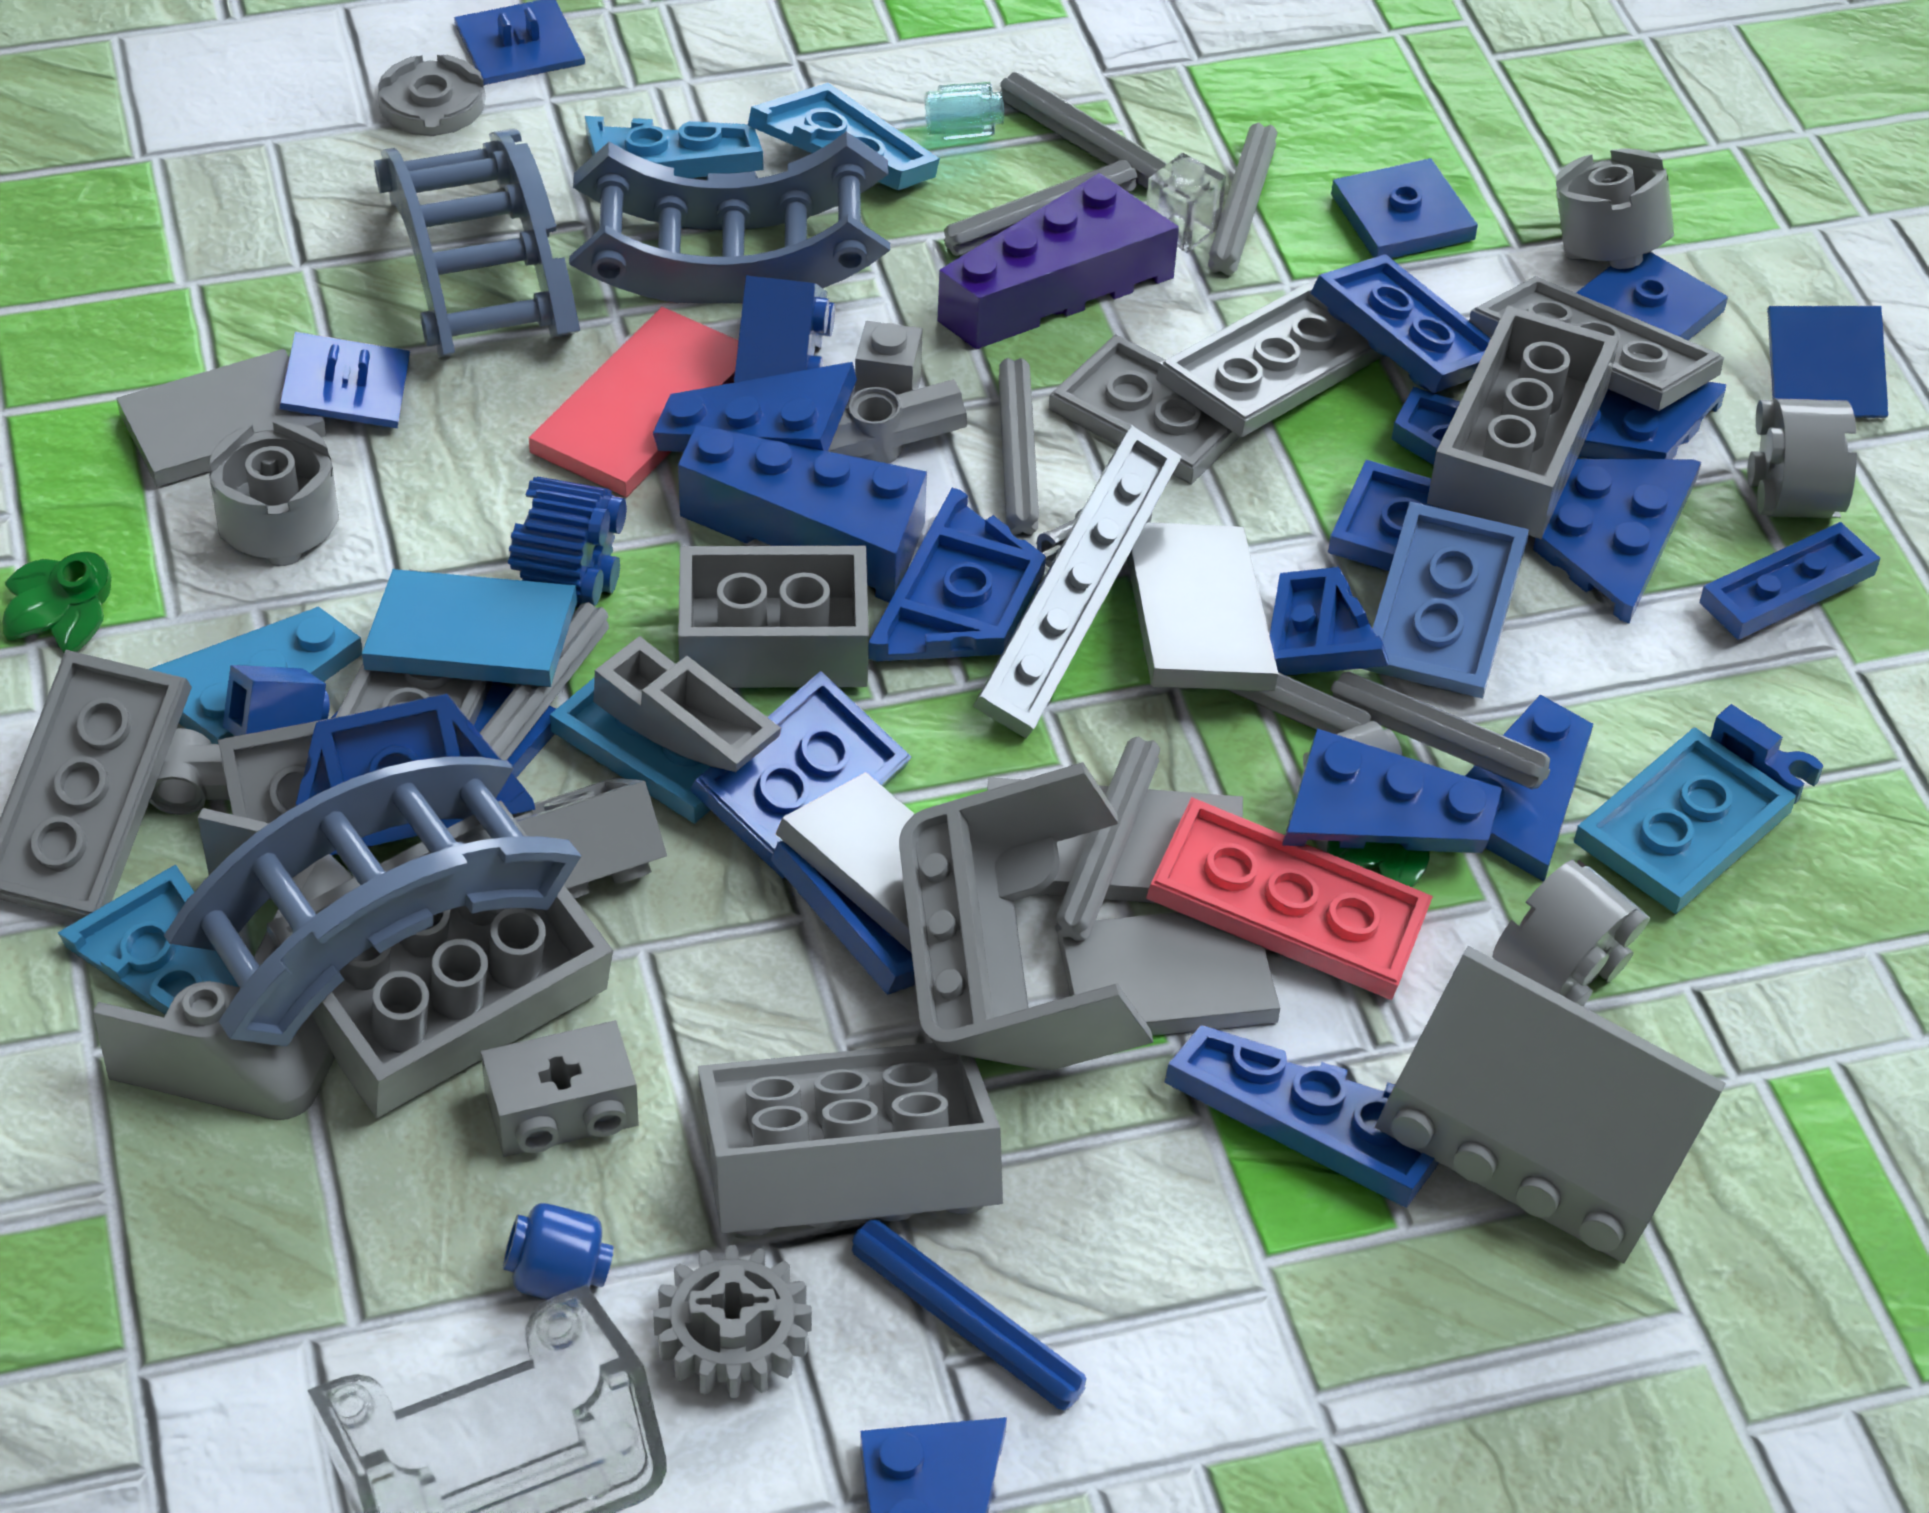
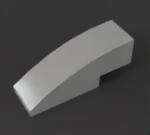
M641 636L637 637L595 670L594 703L652 742L683 757L708 766L736 772L780 736L781 727L686 655L675 664Z

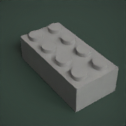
M1507 305L1436 451L1427 504L1453 512L1529 529V536L1542 539L1608 390L1620 338Z

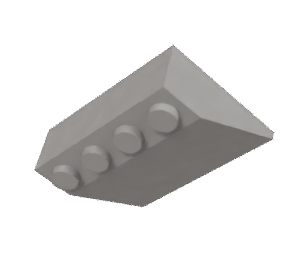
M498 801L521 833L527 836L502 801ZM474 815L447 828L457 842L465 844L492 839ZM420 842L380 865L387 872L406 862L431 853L423 842ZM354 877L312 899L308 903L317 914L346 893L359 887L360 884ZM563 885L549 910L504 908L472 914L467 906H462L433 915L432 927L400 941L381 953L372 946L357 956L339 971L345 980L311 1014L339 1067L377 1119L482 1060L481 1051L509 1045L606 990L613 949L565 885ZM283 915L267 923V932L277 949L292 935L293 931Z
M1467 946L1403 1068L1375 1128L1395 1138L1404 1146L1435 1158V1161L1459 1173L1463 1178L1481 1185L1521 1207L1527 1213L1545 1220L1585 1242L1589 1247L1601 1251L1624 1264L1655 1213L1726 1083L1478 950Z
M923 1043L698 1066L714 1199L721 1234L736 1232L743 1236H760L771 1232L774 1228L807 1225L816 1229H828L836 1227L847 1220L878 1218L883 1221H901L910 1218L914 1213L946 1210L955 1214H969L979 1211L983 1206L1003 1204L1000 1125L977 1063L973 1057L947 1053L940 1050L934 1043Z

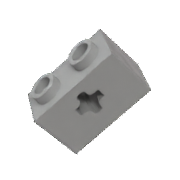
M616 1020L481 1051L485 1094L503 1157L523 1152L538 1153L554 1145L592 1136L606 1137L622 1129L639 1125L637 1084Z

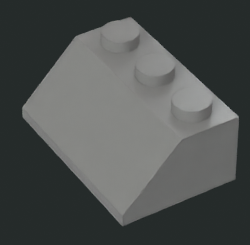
M611 778L534 803L535 810L512 815L527 836L566 839L580 853L581 858L564 884L574 899L590 893L588 886L590 881L612 875L614 883L633 880L652 872L649 862L667 857L647 785L643 780Z

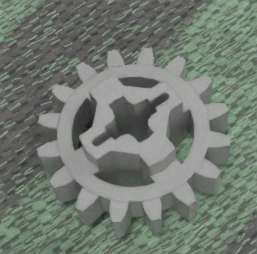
M728 1245L725 1259L715 1261L706 1250L699 1251L698 1269L693 1271L679 1263L674 1267L675 1286L660 1285L658 1289L659 1308L653 1310L654 1335L658 1336L659 1356L662 1361L674 1359L675 1378L679 1381L689 1378L694 1373L698 1374L700 1393L707 1395L714 1388L716 1382H722L727 1384L730 1398H738L741 1383L751 1381L753 1386L760 1393L768 1391L769 1372L773 1371L782 1377L788 1378L792 1375V1356L805 1357L808 1351V1332L812 1331V1306L806 1305V1285L804 1281L790 1283V1264L786 1261L776 1264L771 1269L766 1267L765 1250L758 1248L749 1260L739 1259L736 1245Z

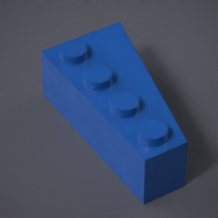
M695 425L678 464L681 517L746 544L757 539L771 546H866L867 585L875 588L876 598L890 603L910 565L925 524L927 471L700 425Z

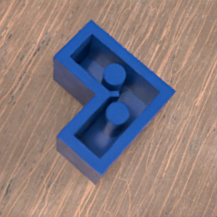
M746 275L734 383L823 367V357L814 356L815 348L821 349L822 336L831 337L833 333L835 302H829L827 291L816 283Z

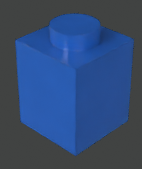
M230 665L222 727L234 736H240L328 719L330 702L328 693L325 690L326 683L303 668Z

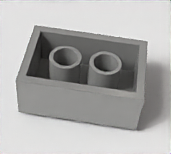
M680 546L679 661L687 655L729 688L802 687L820 671L837 687H867L869 630L866 546Z

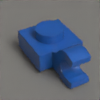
M1730 704L1716 716L1710 738L1795 794L1794 804L1800 800L1805 784L1798 778L1803 779L1812 786L1818 783L1823 764L1813 755L1800 751L1783 752L1779 750L1783 737L1733 704Z

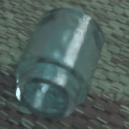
M990 81L938 85L937 91L925 92V117L928 134H941L942 139L993 136L995 125L1004 123L1002 92H993Z

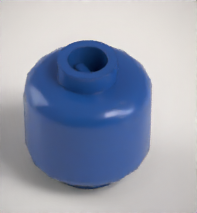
M539 1203L530 1210L527 1217L517 1214L509 1235L502 1270L513 1272V1285L523 1294L567 1305H575L582 1301L590 1285L604 1286L609 1273L614 1246L601 1242L603 1229L600 1220L596 1216L548 1203Z

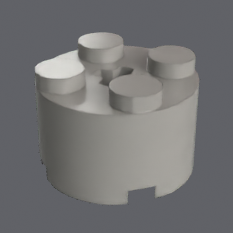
M1639 149L1610 150L1611 160L1593 163L1592 154L1580 157L1567 164L1556 176V195L1565 255L1570 259L1609 261L1610 265L1616 269H1627L1639 265L1643 261V254L1658 248L1674 236L1669 181L1666 168L1663 169L1662 159L1652 152Z
M1777 398L1759 400L1756 408L1755 426L1757 434L1761 435L1759 452H1750L1747 465L1748 484L1751 487H1758V514L1769 517L1840 518V512H1847L1850 506L1856 476L1857 453L1848 452V444L1845 433L1856 434V423L1851 404L1847 400Z
M273 422L274 430L255 433L253 425L243 427L222 439L210 455L209 476L218 533L229 545L245 554L267 558L270 563L277 566L294 564L300 560L303 552L314 548L324 541L339 521L333 465L328 454V447L323 438L317 433L295 423Z
M1570 860L1553 872L1527 899L1525 903L1531 907L1521 921L1520 926L1513 920L1510 921L1496 943L1492 958L1583 1007L1593 992L1588 986L1598 976L1610 982L1630 961L1634 952L1627 946L1645 929L1650 921V917L1591 867L1586 866L1580 860L1577 863L1574 860Z

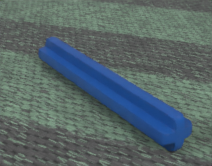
M875 1219L868 1220L855 1233L852 1239V1252L856 1257L1056 1408L1068 1410L1082 1396L1087 1380L1083 1372L882 1222Z

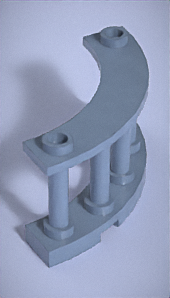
M514 128L489 133L490 142L483 143V149L404 161L397 149L389 148L381 150L382 159L374 160V171L379 193L389 192L391 206L394 205L398 209L411 242L428 311L420 313L422 331L426 346L436 345L438 358L451 356L455 353L452 336L538 322L540 327L548 326L551 338L573 335L580 331L565 258H553L548 241L549 232H555L557 229L550 202L528 144H515L516 142H522L521 133ZM497 180L499 188H505L503 192L424 205L419 204L416 194ZM510 214L511 219L520 218L524 229L523 232H520V238L439 252L432 251L427 227ZM524 261L526 266L534 265L541 291L534 293V299L447 314L439 275Z
M846 131L818 151L788 163V171L760 178L757 177L755 171L732 174L708 173L706 180H697L674 176V168L645 160L609 141L574 172L573 188L600 203L599 231L569 256V265L619 289L674 303H743L746 275L816 283L821 288H825L863 270L890 251L889 241L861 223L860 196L861 193L888 175V159ZM838 206V222L807 239V219L810 216ZM623 213L657 222L659 224L658 248L623 235ZM785 223L784 248L744 256L745 229L764 228ZM681 227L722 230V257L680 253Z
M441 757L416 760L385 767L345 781L311 797L263 827L232 852L202 882L198 889L186 900L164 936L169 944L216 951L240 987L239 992L219 1020V1023L230 1039L287 1047L316 1007L345 980L339 971L370 947L374 946L381 953L400 941L432 927L433 915L462 906H467L472 914L504 908L549 910L581 858L580 853L569 840L542 836H524L496 800V797L514 769L508 761L484 757ZM474 815L492 839L466 844L457 842L440 819H466ZM409 823L431 854L413 859L385 872L361 838L391 827ZM336 850L360 886L346 893L316 914L292 878L319 859ZM271 897L293 931L292 935L259 966L240 937L239 932L256 911Z

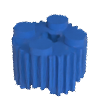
M539 476L533 477V481H529L525 494L526 497L533 498L532 509H529L524 524L515 523L514 530L511 533L512 542L509 546L510 557L508 559L510 569L521 571L520 578H522V581L576 585L577 604L575 608L588 602L596 606L602 591L614 592L619 578L620 559L619 557L611 556V554L613 553L612 544L615 540L614 533L620 534L625 524L627 513L625 498L611 495L612 491L606 488Z

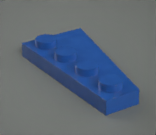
M1200 1025L1168 1064L1164 1083L1405 1208L1409 1206L1439 1165L1435 1158L1404 1146L1395 1138L1375 1128L1395 1084L1387 1082L1385 1091L1346 1080L1348 1070L1321 1062L1320 1066H1300L1287 1062L1285 1050Z

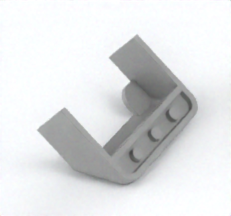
M1083 762L926 808L914 814L901 830L899 850L919 1019L926 1035L944 1052L1040 1070H1055L1153 1043L1151 1029L1117 983L1034 1007H1028L1014 901L1038 894L1053 882L1058 873L1060 863L1057 842L1119 824L1117 812Z
M203 808L198 816L208 875L232 852L269 823ZM328 854L292 879L309 902L354 878V876L333 856ZM279 909L277 910L273 920L282 916V913ZM266 932L254 956L259 966L276 950L268 932ZM200 982L186 987L173 999L164 1017L98 1002L93 1011L109 1080L269 1119H290L304 1113L315 1101L335 1057L312 1014L302 1024L287 1047L230 1039L219 1023V1020L239 992L240 987L218 982Z

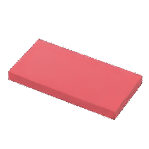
M661 307L529 437L530 453L627 498L672 452L658 451L653 436V431L670 394L734 383L739 340L665 307Z
M1191 797L1150 884L1146 899L1392 1000L1433 896L1310 845H1282L1285 835Z

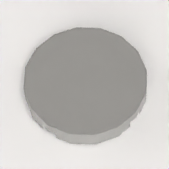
M423 55L408 57L392 65L380 77L378 84V105L383 118L393 127L417 135L435 136L456 132L472 124L482 114L486 101L481 73L469 62L451 55H437V61H423Z

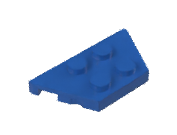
M1709 381L1660 411L1608 389L1578 457L1588 459H1673L1677 454L1678 447L1688 443L1699 431L1701 420L1711 410L1717 412L1722 406L1726 384Z
M1577 459L1542 539L1535 537L1533 550L1551 565L1563 569L1568 574L1569 579L1586 593L1594 589V587L1615 603L1613 615L1620 621L1630 623L1696 483L1702 462L1694 459Z
M952 487L868 642V659L877 662L1001 655L1045 573L1046 556L1026 540L1016 538L1011 533L1010 528L994 515L986 520L967 506L968 495L960 489Z
M447 693L323 720L315 724L296 806L345 781L389 766L441 757H484L501 760V758ZM511 772L496 800H501L511 815L535 810L533 797ZM464 819L440 820L446 828H449ZM408 823L367 835L361 839L369 847L418 835ZM335 850L334 852L330 853V855L338 854V853H337L336 850Z

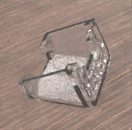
M584 1285L550 1298L540 1304L530 1315L525 1328L530 1360L393 1411L391 1400L382 1384L371 1376L361 1374L343 1376L307 1391L317 1425L354 1513H617L651 1497L662 1485L667 1473V1458L644 1364L588 1286Z

